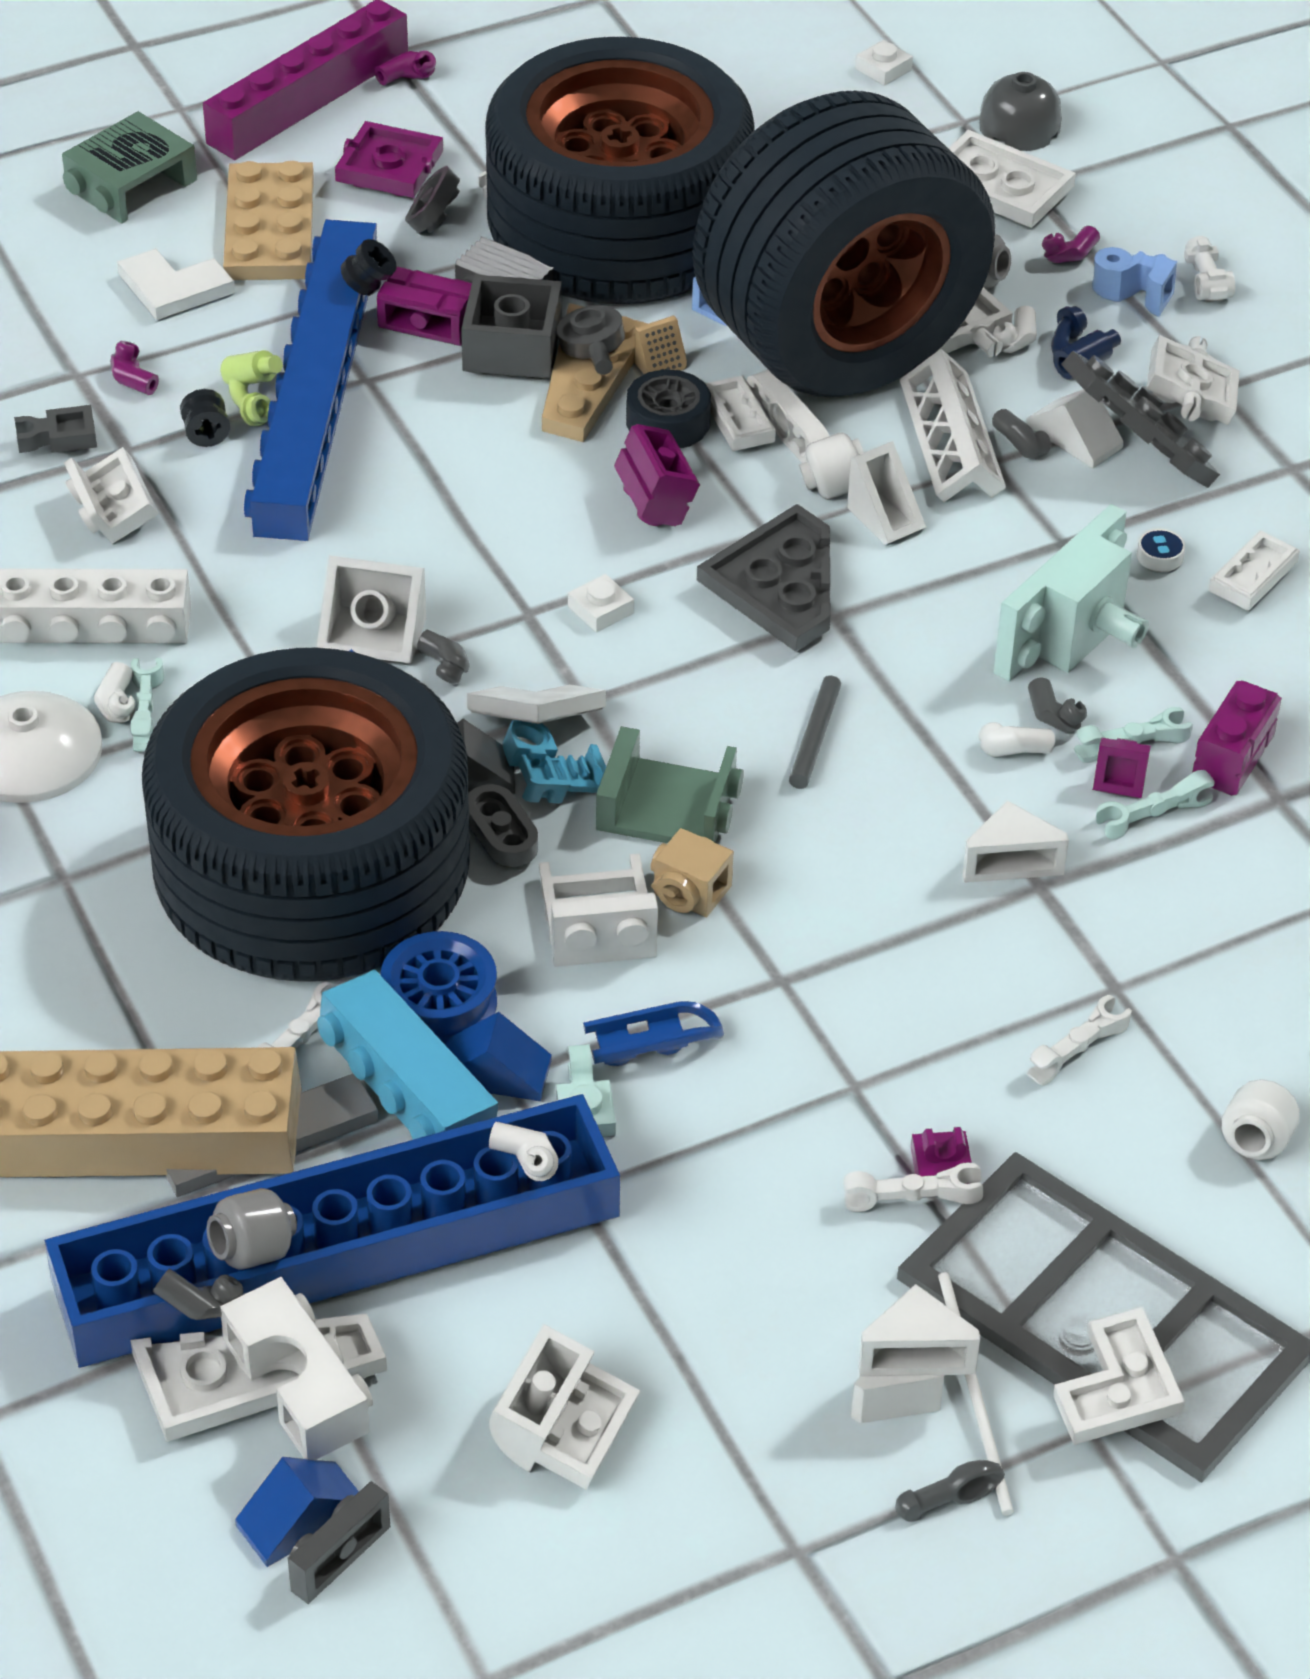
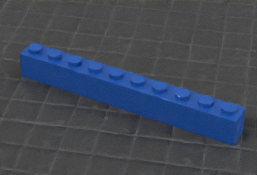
M325 219L321 236L314 237L312 247L314 263H307L305 272L306 289H300L298 297V314L300 317L293 316L291 323L292 344H286L284 348L283 368L285 373L279 372L277 374V401H270L268 426L270 429L263 430L261 434L260 455L262 459H255L253 464L252 484L254 490L247 489L245 494L244 515L245 517L252 518L253 537L299 541L309 540L369 297L355 292L348 286L341 274V265L348 256L356 255V249L364 240L372 239L377 241V223Z

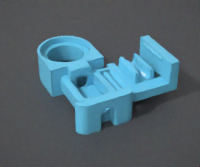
M513 720L510 723L502 742L509 766H518L527 784L522 795L525 801L539 803L541 798H547L549 803H562L567 790L568 792L597 793L606 769L605 762L597 745L590 744L585 757L581 755L577 761H575L572 755H568L567 760H565L564 756H557L555 758L558 749L550 730L543 723L537 724ZM517 737L526 738L536 745L527 744Z

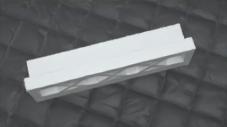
M940 349L899 379L936 496L943 502H946L970 483L974 482L993 498L1004 490L1006 485L968 373L946 352ZM933 375L926 392H918L916 387ZM934 404H942L935 421H927ZM952 433L945 449L936 450L943 434ZM953 462H961L963 469L946 481Z

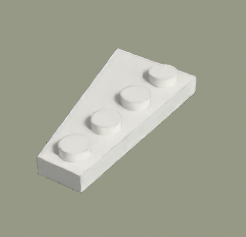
M367 1314L315 1319V1325L321 1334L330 1333L338 1343L344 1358L343 1365L351 1376L359 1374L362 1378H366L387 1371L386 1355ZM204 1332L180 1334V1341L152 1344L151 1338L130 1340L133 1357L166 1442L277 1407L276 1388L299 1376V1374L293 1371L275 1370L251 1381L224 1342L223 1336L205 1338Z

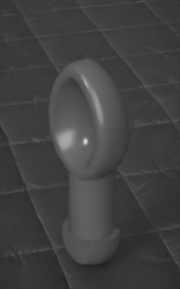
M975 1460L966 1462L952 1470L947 1478L914 1492L911 1489L903 1492L896 1499V1512L903 1520L910 1522L921 1519V1514L951 1501L958 1504L977 1501L992 1492L1003 1481L1005 1473L1000 1464L993 1461Z

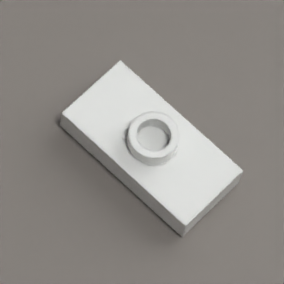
M743 375L706 383L711 392L710 413L732 451L775 442L776 429Z
M1260 530L1210 579L1208 591L1249 611L1298 562L1300 550Z

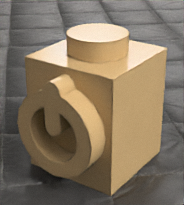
M680 828L668 844L662 843L653 855L651 871L654 872V882L651 884V887L654 889L655 895L673 911L679 913L693 911L707 918L732 886L734 851L706 837L698 836Z

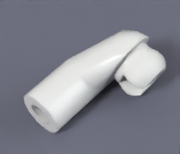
M113 662L94 695V701L103 716L113 723H124L133 717L135 701L132 695L128 698L124 693L133 677V671L122 662Z

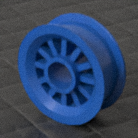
M447 931L421 933L407 938L396 945L386 956L382 964L381 976L445 1045L449 1037L496 1012L497 992L495 985L497 970L494 959L483 945L468 936Z

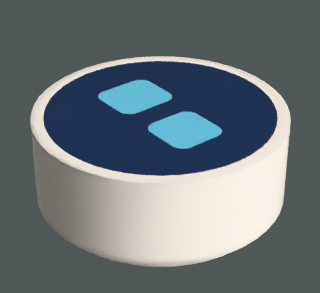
M1166 529L1149 530L1139 538L1137 559L1141 565L1155 572L1173 571L1183 562L1185 542L1173 531Z

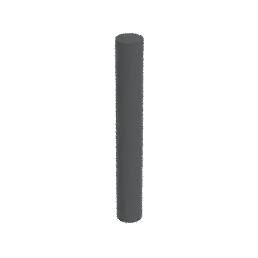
M832 675L823 678L789 777V783L797 789H803L808 786L841 688L840 679Z

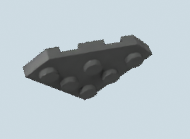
M1072 351L1061 365L1090 396L1098 402L1102 401L1110 410L1120 416V421L1147 444L1151 443L1161 453L1170 458L1169 462L1184 475L1207 488L1218 478L1220 474L1208 462L1212 454L1193 438L1188 440L1183 435L1188 430L1187 427L1170 412L1164 414L1160 410L1163 401L1157 398L1146 386L1143 385L1138 390L1137 384L1123 372L1118 371L1113 375V370L1095 355L1088 360Z
M796 504L698 565L696 580L797 652L830 630V526L799 504Z

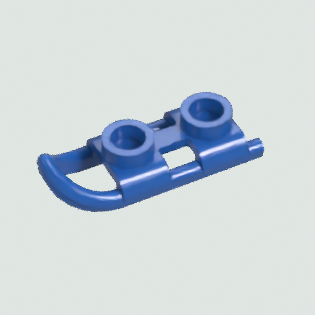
M691 1001L673 1002L583 1022L585 1034L595 1032L600 1048L592 1050L594 1064L604 1062L605 1065L610 1066L624 1065L630 1059L636 1058L638 1054L652 1051L664 1055L674 1054L680 1051L681 1048L687 1047L688 1043L706 1039H721L724 1036L723 1027L717 1015L708 1007ZM678 1013H691L699 1016L709 1026L683 1030ZM642 1021L647 1022L648 1031L629 1034L628 1024Z

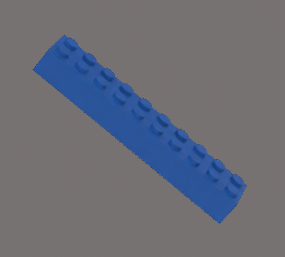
M580 1094L44 1239L51 1282L78 1368L131 1354L130 1340L151 1338L152 1344L168 1343L180 1340V1334L206 1333L222 1328L221 1317L201 1320L189 1318L153 1293L155 1286L169 1268L196 1287L213 1286L219 1276L230 1275L242 1284L243 1295L282 1277L294 1295L302 1293L310 1304L620 1217V1173L584 1095ZM501 1122L545 1133L558 1156V1168L555 1174L545 1181H535L526 1175L516 1155L490 1149L489 1138L494 1123ZM260 1188L271 1190L279 1196L283 1203L291 1206L296 1217L297 1230L291 1238V1246L285 1257L275 1262L244 1270L235 1269L224 1260L218 1259L210 1248L206 1230L207 1221L213 1215L218 1202L228 1196Z

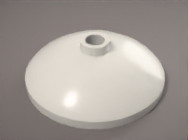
M20 691L0 696V801L28 803L51 799L72 790L90 776L101 757L102 737L98 722L88 709L68 697L45 691Z

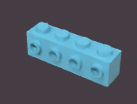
M376 970L322 992L320 1017L317 1020V1026L323 1041L328 1046L335 1047L348 1062L355 1077L359 1080H364L379 1096L384 1109L388 1113L397 1116L410 1131L413 1140L497 1117L499 1103Z

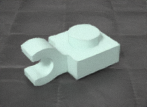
M590 1044L568 1046L570 1083L556 1084V1100L583 1094L602 1136H616V1119L610 1080H593Z

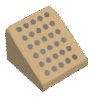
M674 315L635 328L634 363L643 374L662 369L682 371L687 368V358L678 320Z

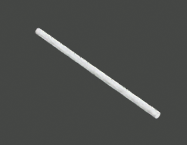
M943 1272L938 1275L945 1304L960 1316L949 1273ZM965 1374L987 1459L999 1463L1001 1466L977 1375ZM1004 1477L1003 1481L995 1489L1002 1515L1008 1516L1013 1514L1014 1510Z

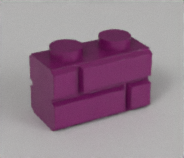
M397 267L395 273L387 279V282L383 283L377 293L378 326L383 329L461 346V329L472 283L428 274L419 270L412 271Z
M641 424L631 426L624 442L626 448L621 449L614 464L624 484L623 490L631 497L637 509V516L644 523L651 526H661L664 524L676 527L677 525H682L690 508L687 503L693 501L700 486L699 481L669 430Z
M1243 680L1236 681L1198 739L1195 753L1196 760L1194 761L1192 773L1197 770H1205L1215 781L1214 786L1210 788L1231 796L1237 795L1264 753V749L1275 735L1278 720L1276 717L1279 714L1282 700L1278 693Z

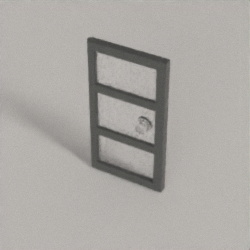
M1014 1152L982 1184L983 1198L980 1202L962 1204L898 1267L897 1280L909 1288L917 1284L945 1306L938 1275L943 1272L949 1273L960 1316L977 1328L982 1337L1054 1385L1103 1371L1088 1336V1322L1143 1307L1185 1401L1184 1413L1124 1430V1432L1201 1483L1310 1362L1309 1338L1018 1152Z

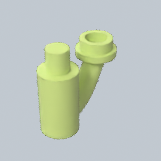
M266 350L228 356L222 361L220 368L222 379L229 385L231 398L240 409L242 419L246 424L253 427L264 425L268 421V409L271 400L258 392L249 393L248 385L271 381L283 367L281 358Z

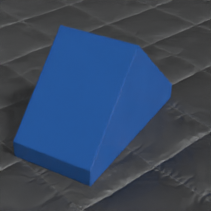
M500 1012L447 1039L445 1046L490 1094L541 1101L552 1062V1054Z
M282 1457L236 1517L235 1524L266 1567H269L289 1555L301 1537L308 1533L314 1534L331 1518L334 1509L341 1500L348 1495L355 1496L359 1491L334 1461Z

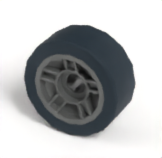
M667 369L652 371L635 379L627 389L626 426L629 431L631 426L637 424L666 429L672 433L678 446L685 448L702 440L710 429L711 392L706 383L693 374Z

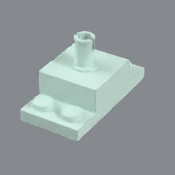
M1110 504L1001 603L994 674L1010 681L1023 668H1030L1038 657L1069 673L1109 634L1127 643L1132 648H1136L1137 643L1140 644L1148 631V620L1140 618L1124 609L1132 552L1124 548L1127 540V534L1124 532L1127 511Z

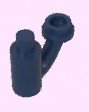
M1066 306L1057 313L1058 326L1051 341L1054 366L1063 378L1071 379L1073 377L1061 364L1072 351L1088 360L1095 355L1102 361H1105L1112 356L1113 348L1120 345L1121 337L1114 329L1105 333L1101 330H1095L1069 344V338L1075 339L1081 336L1083 330L1087 328V318L1079 307Z

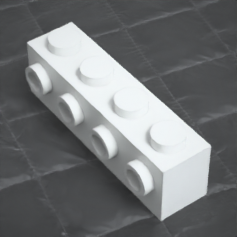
M0 569V643H187L191 611L188 569Z

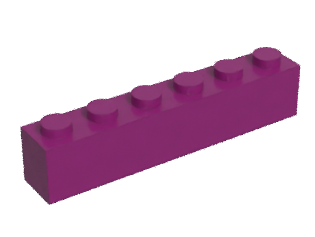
M374 0L202 102L206 144L231 159L237 160L375 76L374 69L376 66L408 51L407 14L382 0Z

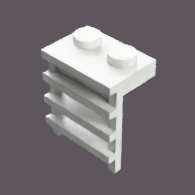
M640 853L630 854L631 869L551 877L549 862L539 863L541 892L545 903L546 921H548L554 967L657 957L658 905L655 893H647ZM632 890H635L634 892H624V893H613V894H602V895H592V896H581V897H570V898L555 899V898H557V897H568V896H579V895H589V894H600V893H610V892H621V891H632Z

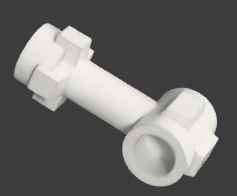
M1196 236L1187 242L1184 258L1186 263H1193L1195 270L1200 272V274H1196L1194 280L1196 298L1198 300L1205 299V302L1222 301L1227 299V297L1234 296L1235 278L1232 271L1216 268L1214 261L1218 260V249L1216 246H1212L1209 239L1205 236Z

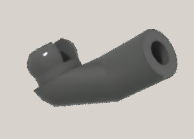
M1000 409L994 414L992 418L993 427L1003 434L1025 458L1037 459L1039 455H1046L1050 451L1051 441L1046 432L1039 430L1034 433L1028 424L1007 409Z
M428 629L421 634L417 643V650L441 662L436 669V675L440 679L452 685L458 684L463 672L467 673L470 667L463 647L457 642Z
M1036 678L1029 683L1028 692L1035 716L1039 721L1065 733L1080 729L1081 722L1087 717V709L1081 701L1075 704V700L1071 698L1067 699L1063 705L1057 702L1052 684L1047 678Z
M169 1268L155 1286L153 1293L187 1317L201 1320L222 1317L220 1306L242 1296L243 1287L237 1279L226 1274L219 1276L213 1286L196 1287Z

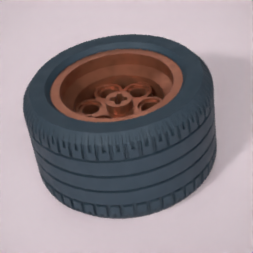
M637 37L590 38L562 44L534 56L523 63L500 84L491 99L486 115L487 220L493 240L528 254L533 259L553 267V270H555L553 281H562V295L578 300L606 304H636L663 300L692 290L693 278L695 277L692 257L693 240L704 199L721 167L736 148L755 131L753 113L746 95L729 75L710 60L689 49L658 40Z
M855 90L833 92L797 103L778 113L752 132L730 155L713 180L698 217L692 251L694 273L700 291L709 307L782 383L799 392L819 397H839L863 393L887 385L908 374L936 353L966 319L982 291L991 265L995 242L994 210L990 197L978 176L908 109L896 101L872 92Z
M291 648L260 653L226 665L187 689L167 708V711L158 720L150 735L142 765V789L155 889L161 905L176 929L191 944H194L197 949L202 950L203 953L218 960L220 963L253 975L287 981H325L354 976L381 967L389 952L407 938L421 933L437 931L457 905L466 883L470 865L467 751L458 724L445 703L425 684L403 670L374 657L331 648Z

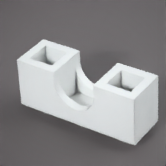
M279 1277L220 1306L223 1340L251 1381L275 1370H289L299 1374L294 1380L276 1388L279 1422L304 1459L317 1460L370 1433L368 1408L373 1405L370 1390L359 1374L351 1376L345 1368L341 1349L330 1333L321 1334L315 1325L313 1310L302 1293L294 1295L283 1278Z

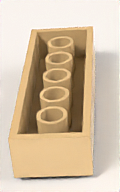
M295 1047L0 1051V1177L167 1175V1169L217 1170V1175L294 1172L298 1115L302 1092Z

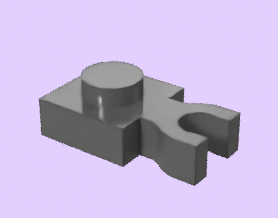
M91 405L46 410L47 418H35L32 416L14 417L19 453L35 451L40 447L51 445L52 453L97 447Z

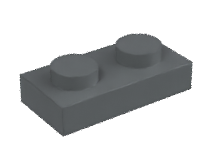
M370 1481L355 1496L348 1495L341 1500L334 1509L331 1518L314 1534L308 1533L297 1541L288 1557L291 1592L309 1604L391 1527L389 1494Z

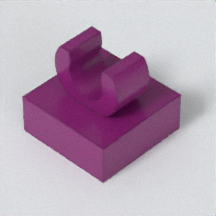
M1102 737L1092 790L1142 798L1151 746L1138 744L1137 741L1121 738L1115 740Z
M954 1127L953 1132L933 1133L931 1128L925 1129L921 1134H912L910 1148L915 1174L921 1177L936 1176L937 1173L959 1164L972 1163L966 1131H963L961 1127Z

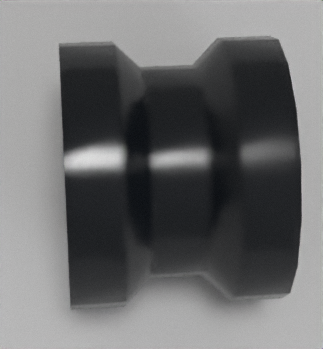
M367 239L358 246L356 255L348 256L343 261L341 274L348 286L355 292L370 296L380 288L381 280L389 279L395 273L397 265L393 254L387 247L376 240Z
M198 389L187 394L182 399L180 414L184 421L186 436L190 442L197 446L208 447L221 443L228 436L230 421L226 414L224 400L219 393L210 389Z

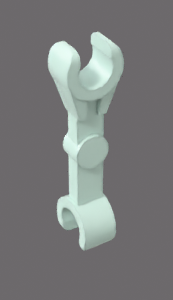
M134 658L131 661L132 681L137 687H140V693H137V711H135L131 720L133 751H145L150 735L153 732V720L151 719V712H153L152 688L159 686L164 681L163 661L161 658H156V666L149 670L140 669L139 658Z
M1170 707L1150 719L1149 722L1140 724L1131 722L1126 724L1125 727L1100 732L1098 727L1093 725L1084 726L1077 732V737L1083 745H1076L1074 751L1082 762H1093L1098 758L1102 737L1115 740L1117 738L1137 741L1138 744L1153 739L1154 741L1182 743L1190 738L1193 724L1191 722L1180 724L1184 717L1183 709L1180 707Z
M1197 770L1174 785L1171 790L1163 793H1151L1145 799L1126 806L1115 801L1102 803L1096 811V822L1100 824L1106 820H1115L1106 824L1105 835L1109 839L1120 838L1126 834L1129 823L1151 815L1154 817L1160 816L1168 809L1176 806L1178 808L1208 805L1213 800V794L1209 788L1214 786L1215 781L1207 771Z

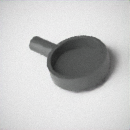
M603 305L582 307L564 316L557 326L560 347L565 354L574 358H591L598 374L605 375L611 372L613 364L609 353L618 348L625 338L622 316L616 309Z

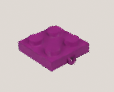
M365 121L353 140L346 139L343 156L335 166V181L358 188H369L392 193L396 196L414 198L443 153V137Z

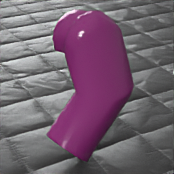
M426 50L419 52L407 51L376 66L374 74L381 85H387L399 78L425 79L434 73L436 58L431 52Z
M1084 226L1073 240L1065 242L1064 236L1061 233H1056L1055 236L1051 233L1042 241V247L1046 251L1044 257L1052 263L1081 261L1099 242L1100 233L1093 226Z
M128 341L118 342L115 346V354H111L110 359L114 379L119 384L144 394L152 395L158 387V375L140 368L139 361L137 360L140 350L136 344Z

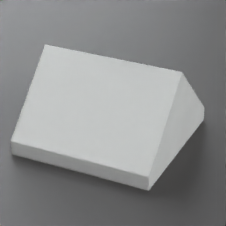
M329 555L317 647L345 651L352 649L356 653L376 659L412 664L417 643L426 621L425 568Z

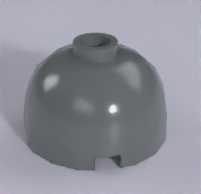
M1018 72L1004 76L995 81L983 97L979 119L980 131L984 136L1003 140L1005 145L1020 151L1044 148L1050 144L1052 136L1056 134V137H1058L1060 134L1062 121L1061 101L1050 83L1032 73Z

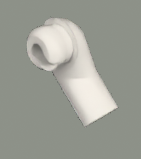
M1020 306L1014 312V325L1010 322H1004L1005 329L1003 331L999 325L993 331V336L1003 343L1001 351L1013 353L1036 340V312L1030 306Z
M991 722L984 725L979 732L981 749L992 757H1002L1024 752L1049 754L1055 745V735L1051 729L1003 727L1000 723Z
M501 1122L494 1123L489 1138L490 1149L516 1155L526 1175L535 1181H545L555 1174L558 1168V1156L545 1133Z

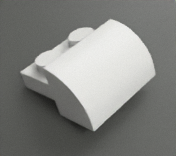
M543 1324L491 1414L489 1420L490 1432L503 1453L524 1470L530 1472L534 1464L538 1463L587 1490L634 1405L640 1390L591 1364L590 1361L595 1351Z

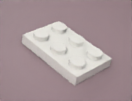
M967 130L949 147L981 180L990 197L994 213L1031 228L1075 185V172L971 130Z

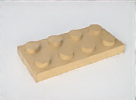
M246 161L242 163H229L223 269L233 280L305 279L306 266L308 262L311 263L313 162L257 163Z

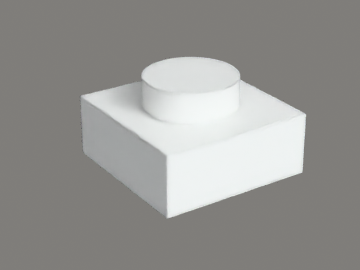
M882 40L856 55L855 69L885 86L912 70L913 56L899 49L894 44Z
M604 574L568 592V607L589 627L598 632L634 614V599L607 574Z

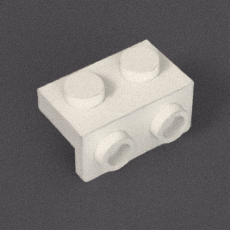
M123 447L85 472L72 457L64 462L71 477L65 482L66 486L75 500L84 506L78 510L82 520L92 533L100 530L111 544H114L158 515V511L132 457Z

